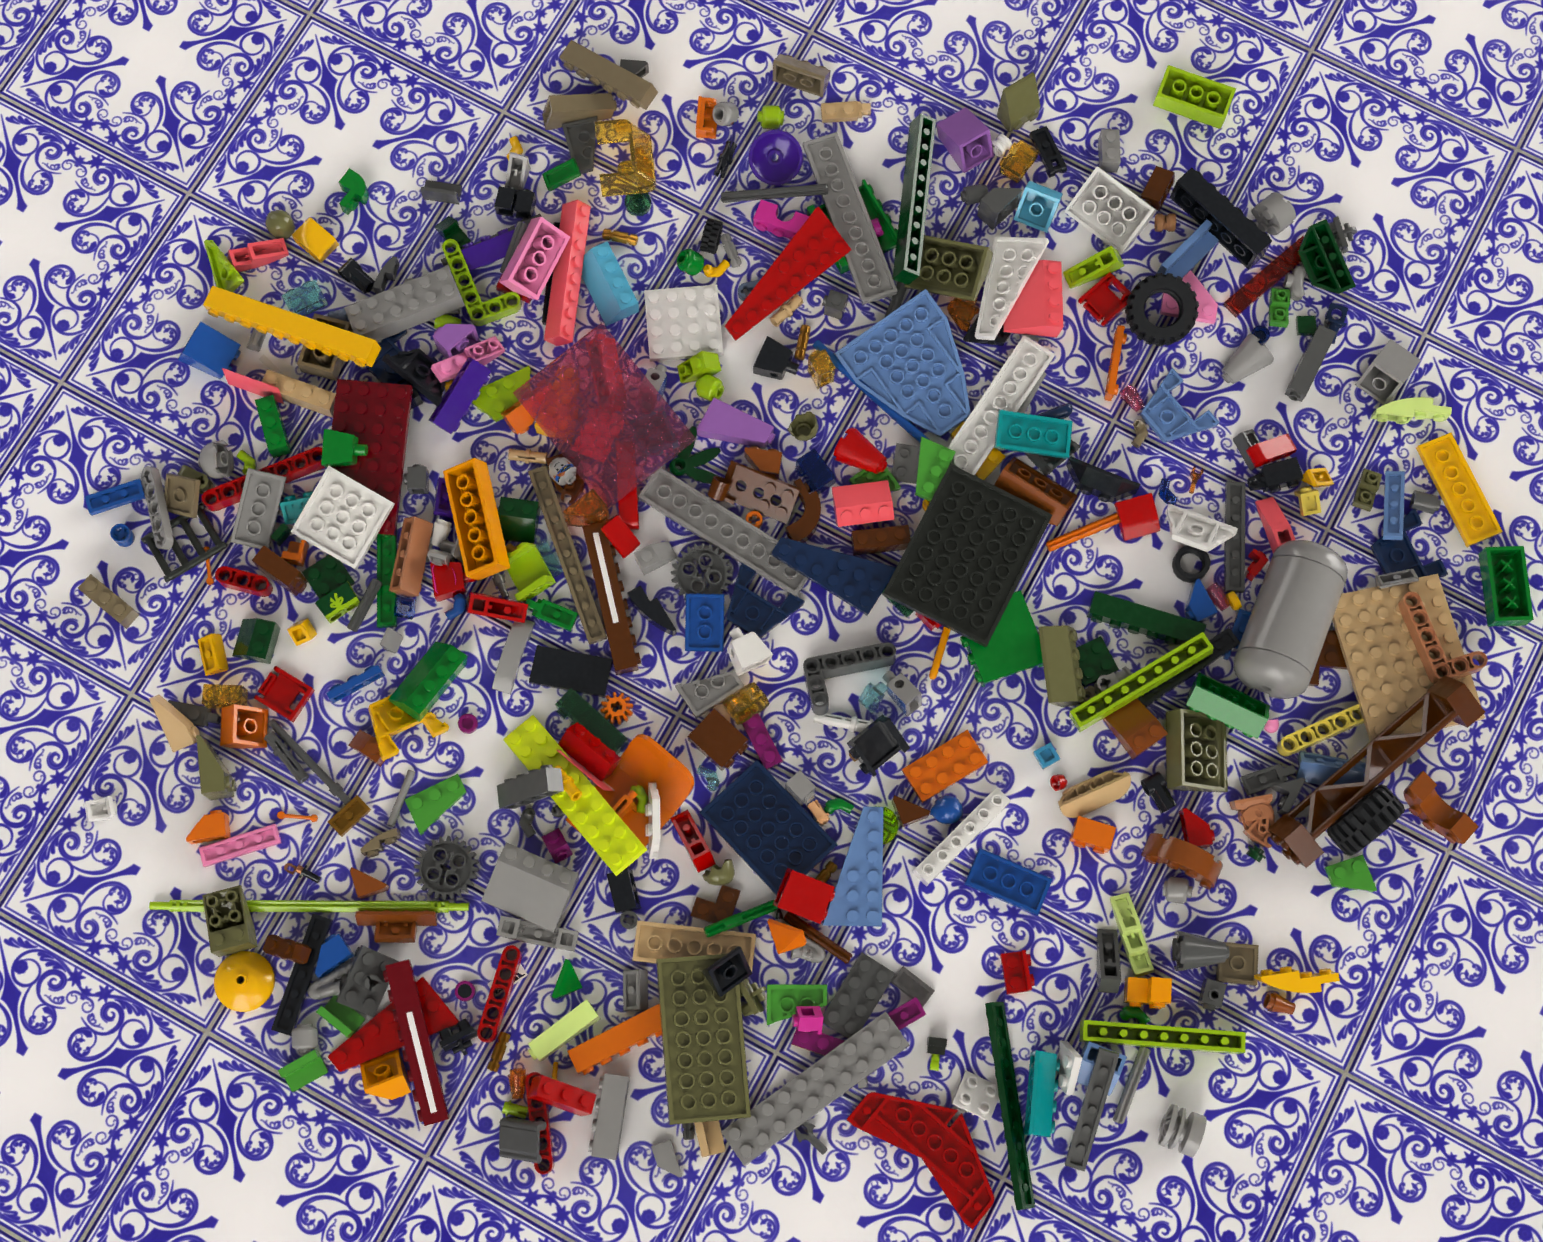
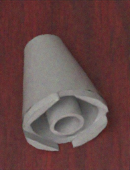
M1250 333L1245 337L1221 370L1223 373L1221 376L1227 383L1231 382L1234 384L1273 362V355L1265 345H1261L1258 342L1259 339L1255 335Z

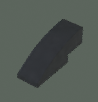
M641 586L627 593L628 599L636 610L652 625L672 636L677 634L676 628L657 598L650 601Z

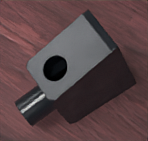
M767 336L754 363L753 373L782 380L786 372L796 375L800 365L791 361L793 352Z

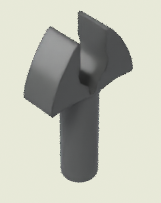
M808 1122L802 1124L807 1128L808 1135L801 1134L798 1129H795L799 1143L802 1140H808L822 1155L827 1152V1147L813 1135L815 1125Z

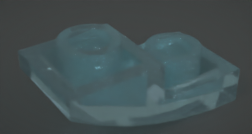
M546 538L535 543L553 578L563 573Z

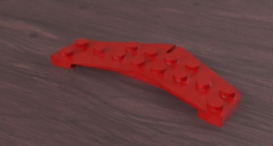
M876 1092L867 1094L846 1120L854 1127L922 1158L962 1221L973 1230L993 1205L994 1195L962 1113L948 1127L947 1124L957 1113V1109Z

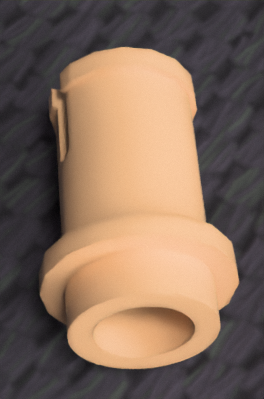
M818 800L812 801L807 806L820 826L830 820L829 813L824 811Z

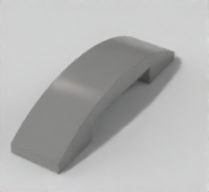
M525 620V623L514 621L498 663L492 686L493 690L511 695L517 678L516 673L527 641L530 640L535 622Z
M501 916L496 935L525 943L575 952L579 932L556 928L553 933L530 922Z

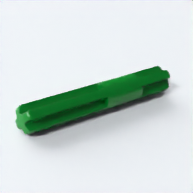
M774 900L768 901L708 925L704 928V933L707 937L714 936L774 912L778 907L773 905Z

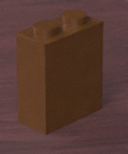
M263 546L252 559L253 563L262 573L294 596L305 590L308 581L303 574L266 546Z
M713 709L687 736L688 741L721 771L725 768L729 769L735 763L734 758L738 754L742 755L749 747L747 745L748 738L716 709Z

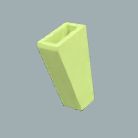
M586 999L528 1043L530 1047L528 1052L534 1060L538 1058L541 1062L601 1018Z

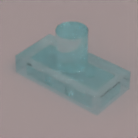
M870 682L865 687L858 701L873 714L878 709L888 688L883 682H879L876 686Z

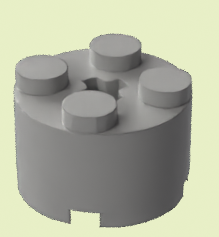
M1278 192L1271 193L1251 210L1258 222V228L1262 232H1267L1271 235H1278L1291 225L1296 218L1292 204L1289 201L1285 202L1282 199L1284 196Z

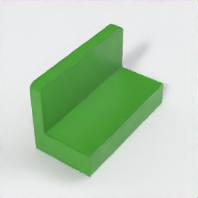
M333 996L325 1007L320 1006L316 1013L347 1038H350L363 1024L365 1018L356 1010L336 1002L338 996Z
M313 1050L279 1069L278 1072L281 1078H285L290 1090L295 1092L327 1074L328 1069L319 1051Z

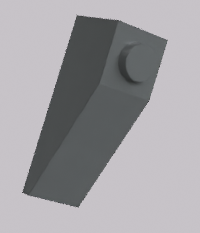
M1097 929L1096 976L1098 992L1118 993L1121 969L1117 930Z

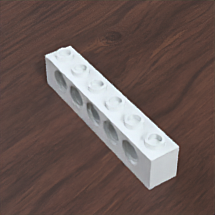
M996 787L914 869L913 874L927 887L994 820L1011 800Z

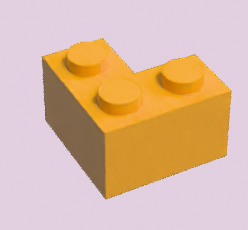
M1125 978L1124 1003H1129L1130 1007L1140 1008L1141 1004L1149 1005L1150 1009H1161L1171 1003L1172 978Z

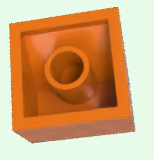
M237 704L223 707L221 709L220 746L236 749L267 748V742L264 740V737L267 735L268 709Z

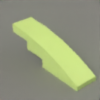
M1129 892L1110 897L1114 917L1134 977L1154 973V967L1148 954V947L1141 931L1142 926Z

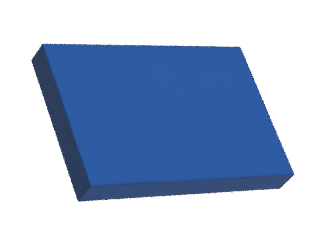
M686 593L685 651H724V594Z

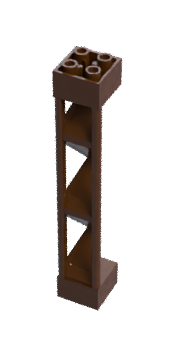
M1444 675L1427 690L1426 694L1304 800L1268 828L1272 834L1270 838L1276 845H1280L1283 848L1281 852L1287 859H1291L1296 865L1301 864L1307 868L1324 853L1315 841L1318 836L1448 723L1453 721L1468 728L1485 713L1484 709L1463 682ZM1423 707L1421 732L1390 735ZM1367 755L1364 782L1333 785ZM1310 805L1306 830L1303 824L1294 818Z

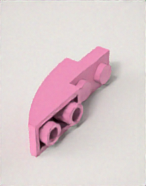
M493 336L466 347L464 352L432 364L431 370L440 383L452 378L455 379L468 357L475 359L485 366L503 354L505 349L497 337Z

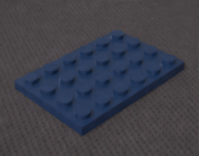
M758 760L700 811L701 816L775 895L778 893L787 868L807 875L838 846Z

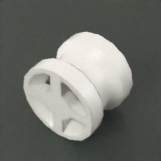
M1004 134L998 135L997 140L992 141L993 153L998 157L1004 156L1005 151L1012 148L1010 139Z

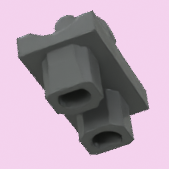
M1334 217L1333 222L1328 224L1333 235L1337 234L1338 238L1335 240L1339 249L1346 253L1348 252V244L1345 237H1348L1349 242L1353 241V235L1357 233L1356 227H1350L1349 223H1345V229L1343 230L1339 217Z

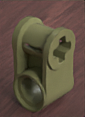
M182 465L177 474L200 480L199 494L201 495L205 491L214 488L212 481L204 473L198 472L186 465Z

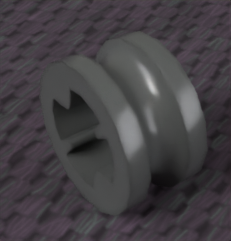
M629 910L623 912L620 916L621 925L625 929L636 927L638 917L635 912ZM626 915L634 916L635 920H632V925L624 924L623 920H626Z

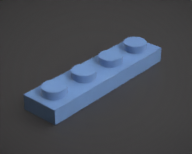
M1385 471L1383 540H1403L1405 471Z

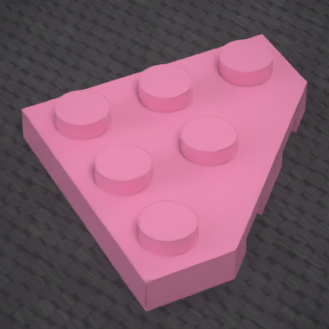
M1190 270L1183 277L1182 281L1188 282L1191 285V290L1195 291L1197 295L1195 298L1199 302V307L1197 308L1199 313L1196 321L1214 324L1216 322L1218 304ZM1163 293L1160 315L1178 317V303L1172 296Z

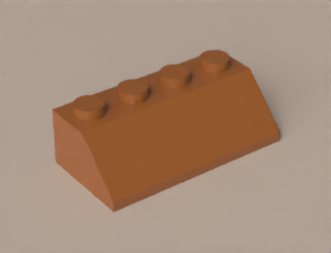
M1013 457L1004 467L994 486L1052 514L1049 524L1056 526L1060 524L1078 497L1016 457Z

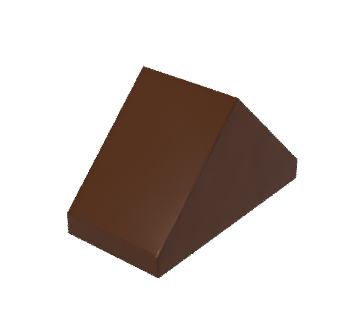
M895 795L892 799V805L901 827L926 819L929 816L930 811Z

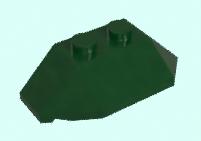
M1327 219L1309 226L1297 253L1311 285L1336 294L1356 287Z

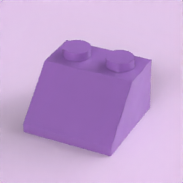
M445 324L443 327H439L432 336L437 350L446 359L464 352L466 347L480 342L476 327L473 324Z

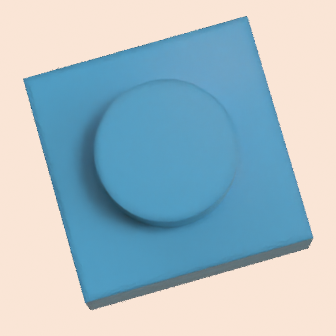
M1051 742L1033 752L1042 769L1060 760Z

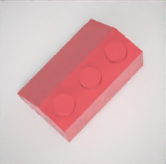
M888 480L832 487L835 521L838 527L895 520Z

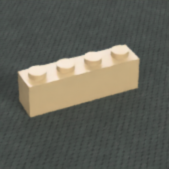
M267 369L262 382L279 388L284 401L333 418L336 393Z

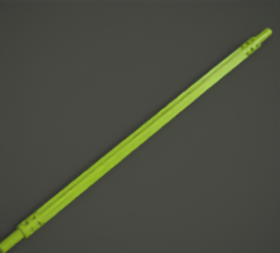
M170 900L169 902L149 903L150 910L205 912L203 900ZM246 900L250 912L428 910L436 913H449V911H469V903H450L449 901Z

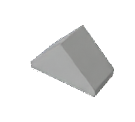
M510 152L505 186L513 187L516 191L524 189L531 169L528 156Z

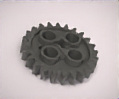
M702 543L701 548L694 544L693 550L687 546V553L680 551L682 558L675 557L678 564H672V567L676 570L671 571V575L676 577L671 579V581L678 583L674 586V589H681L678 593L679 596L686 593L722 594V590L728 592V588L725 585L732 584L727 579L733 577L732 573H728L732 566H726L730 560H723L725 553L723 552L719 555L718 547L713 551L712 544L708 548H705L704 543ZM704 557L711 559V563L707 566L701 564V560ZM694 559L697 560L702 572H706L705 577L711 587L710 589H707L702 577L698 576L699 572L693 562ZM687 566L694 568V572L690 575L684 573V569ZM718 574L720 579L714 583L709 580L710 576ZM697 582L703 585L700 591L692 589L693 585Z
M440 836L438 843L432 839L431 847L425 844L427 850L419 851L423 856L422 858L416 857L420 864L414 865V868L419 870L414 875L421 877L417 883L424 884L421 888L423 891L429 889L428 896L435 893V899L437 900L440 895H442L444 901H446L447 896L454 900L455 894L460 898L462 897V890L467 893L469 892L467 889L468 885L474 887L471 880L478 879L474 872H478L479 868L474 867V865L478 864L479 861L473 860L476 856L475 852L469 853L472 849L471 846L464 848L466 845L464 840L459 844L458 837L452 842L450 836H447L446 841ZM444 851L446 854L445 858L441 861L436 860L437 853ZM454 852L453 856L451 857V860L449 861L450 853ZM463 857V865L455 866V860ZM449 863L451 870H447L445 873L442 868L443 866L447 867ZM433 870H438L439 876L434 880L430 879V873ZM445 874L443 885H440V881L443 879V876ZM457 876V883L452 886L449 885V878Z

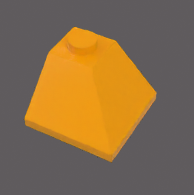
M399 1050L360 1064L363 1087L366 1094L393 1100L411 1093L409 1078Z

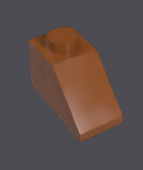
M359 730L348 746L381 767L384 761L381 759L376 738Z

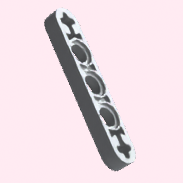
M146 466L142 470L141 479L155 545L158 549L169 550L173 546L174 538L160 473L157 468Z

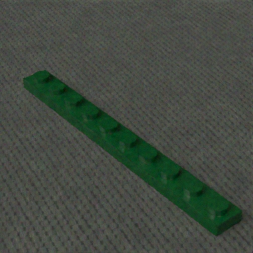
M1004 1002L985 1003L1016 1210L1035 1208Z

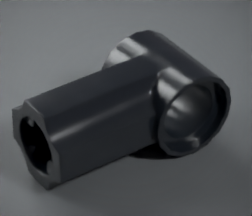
M350 258L337 270L343 279L353 283L364 294L369 293L373 289L375 281L362 270L361 266L354 259Z
M1156 772L1141 780L1142 788L1148 796H1151L1161 814L1177 805L1166 788V781L1160 772Z

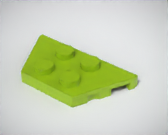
M530 366L481 387L479 397L475 401L473 400L472 404L481 412L486 413L495 422L502 420V412L530 393Z

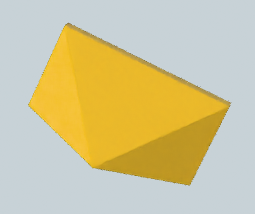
M1326 468L1308 469L1303 474L1304 478L1301 480L1313 487L1332 486L1334 484Z

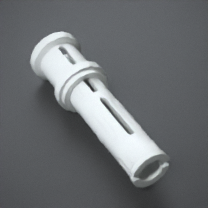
M826 713L824 715L815 714L813 723L845 728L854 733L863 731L873 722V719L864 720L858 719L857 716L850 718Z

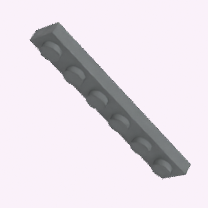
M1226 481L1225 524L1236 527L1238 530L1234 537L1224 542V592L1234 591L1236 593H1243L1245 591V482Z
M1100 1047L1098 1049L1065 1160V1166L1085 1172L1118 1062L1119 1053Z

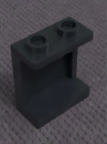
M883 714L847 743L851 756L855 760L858 759L861 763L859 765L860 769L866 775L870 774L873 777L877 775L875 770L897 752L902 751L905 753L910 749L891 719Z

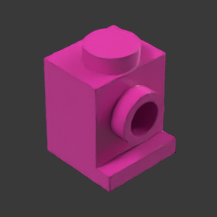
M796 1006L795 1015H792V1026L797 1027L798 1031H817V1034H822L823 1014L820 1006Z

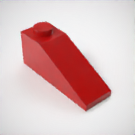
M470 592L466 611L471 614L525 623L528 604Z
M686 810L670 818L697 872L699 873L715 865L712 853L689 811Z

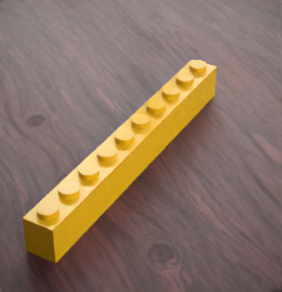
M215 286L211 287L203 303V306L208 310V314L218 318V316H221L230 323L238 322L245 328L250 329V327H253L263 334L268 332L281 340L286 338L295 345L300 343L310 350L315 351V349H318L328 356L333 354L343 361H354L360 367L368 366L372 368L381 350L380 345L374 339Z

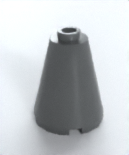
M1176 931L1174 933L1178 935L1172 941V961L1177 962V966H1174L1176 971L1225 963L1226 959L1229 958V947H1226L1224 942L1183 931Z

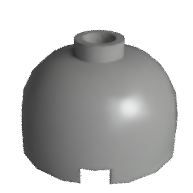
M223 440L206 444L201 449L198 459V465L202 471L214 479L230 477L229 473L234 470L233 453L231 450H227L226 446L228 444Z

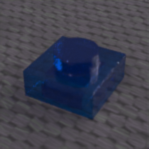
M397 596L395 598L394 616L412 620L415 616L416 600Z

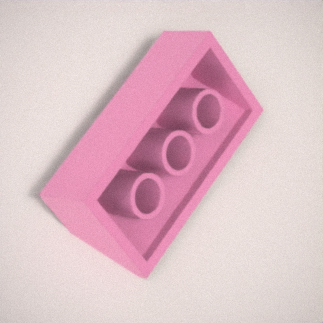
M543 217L531 219L499 282L513 292L538 300L570 236Z

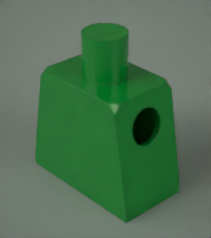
M324 429L321 465L326 468L328 466L333 468L355 465L357 463V456H367L368 446L367 444H358L359 440L355 435Z

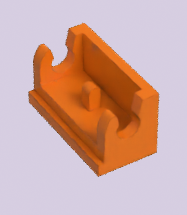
M698 97L697 138L716 139L717 124L713 120L712 112L717 100L714 98Z

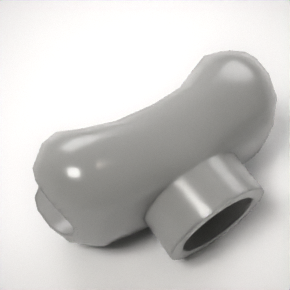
M1303 265L1297 266L1292 274L1287 273L1284 279L1283 287L1290 290V298L1294 301L1301 300L1305 295L1303 283L1307 274Z

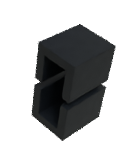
M499 186L494 206L496 214L513 217V212L517 211L516 218L529 219L533 217L537 201L535 192L528 189L515 191L510 186Z

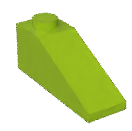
M1109 246L1064 271L1063 274L1069 287L1072 289L1104 277L1109 272L1113 273L1125 265L1118 250L1113 246Z

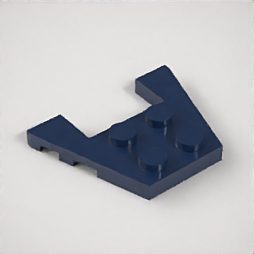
M407 330L383 339L380 343L381 350L373 367L366 366L381 383L404 384L407 382L382 361L386 354L394 356L402 352L395 343L407 334ZM435 357L431 358L436 363L439 362Z
M1416 509L1411 510L1404 517L1403 540H1383L1382 536L1371 546V549L1383 574L1414 569L1418 578L1433 574L1445 577L1448 575V572L1441 559L1423 566L1406 534V531L1423 524Z
M741 563L726 620L744 632H755L759 638H762L802 607L805 601L789 593L781 607H776L747 588L756 575V571Z

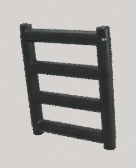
M202 503L198 505L197 515L215 546L205 552L187 521L190 517L179 515L170 521L171 529L180 524L199 555L188 561L173 536L174 542L171 548L182 565L177 569L171 571L160 550L155 545L153 531L141 538L144 544L147 543L165 574V582L177 578L228 547L218 536L204 512L205 508Z

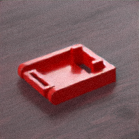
M1109 272L1081 296L1078 302L1082 304L1086 301L1083 307L1098 322L1104 319L1101 325L1105 327L1125 309L1131 292ZM1113 284L1123 294L1121 300L1108 287Z
M275 666L273 669L279 673V676L270 672L258 690L264 698L262 699L255 695L254 699L294 723L315 690ZM299 693L303 694L304 696L294 711L290 709Z

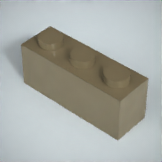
M92 574L78 587L83 594L126 629L139 616L131 606Z

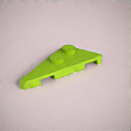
M205 240L204 244L216 287L234 292L244 282L243 277L213 240Z

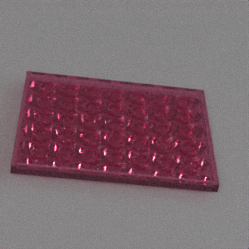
M602 323L513 392L561 454L576 467L578 475L607 510L696 440L686 425Z

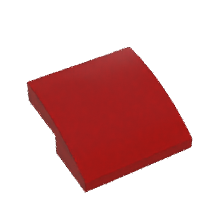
M1152 493L1114 504L1124 541L1160 531L1158 514Z

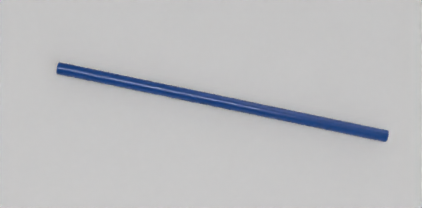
M820 340L813 344V348L919 443L921 436L927 438L909 420L857 385L836 355ZM861 379L859 380L860 382H862L863 384H865L867 387H869V386H868L866 383H864Z

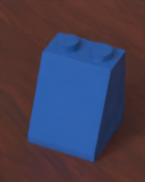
M200 322L178 360L221 379L224 375L222 368L231 371L232 367L229 365L232 360L236 361L241 351L238 349L241 345Z

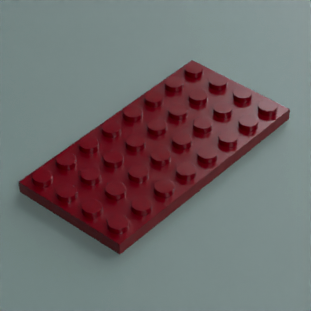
M337 379L332 430L355 435L358 437V444H367L368 454L367 456H357V463L355 465L333 468L395 503L378 534L396 536L413 386Z

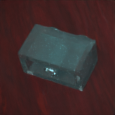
M316 280L306 281L302 286L290 289L282 295L289 311L302 316H306L328 305Z

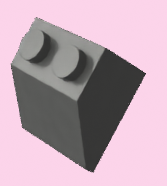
M993 188L990 192L986 191L980 197L981 201L978 206L977 216L993 230L1018 207L1022 190L1020 188Z

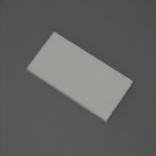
M248 468L230 542L261 549L263 546L270 548L271 535L274 531L286 477Z

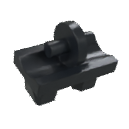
M467 1019L457 1023L460 1032L454 1035L450 1028H445L439 1032L441 1038L439 1043L445 1052L452 1049L454 1054L460 1051L464 1056L468 1054L466 1048L473 1045L471 1039L478 1035L476 1029L470 1025Z

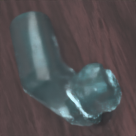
M700 765L696 774L707 779L708 790L716 791L720 783L716 772Z

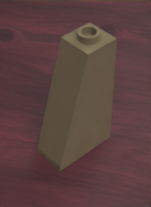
M612 93L549 95L542 113L545 130L562 128V124L597 116V121L610 119L617 109L616 100H613Z

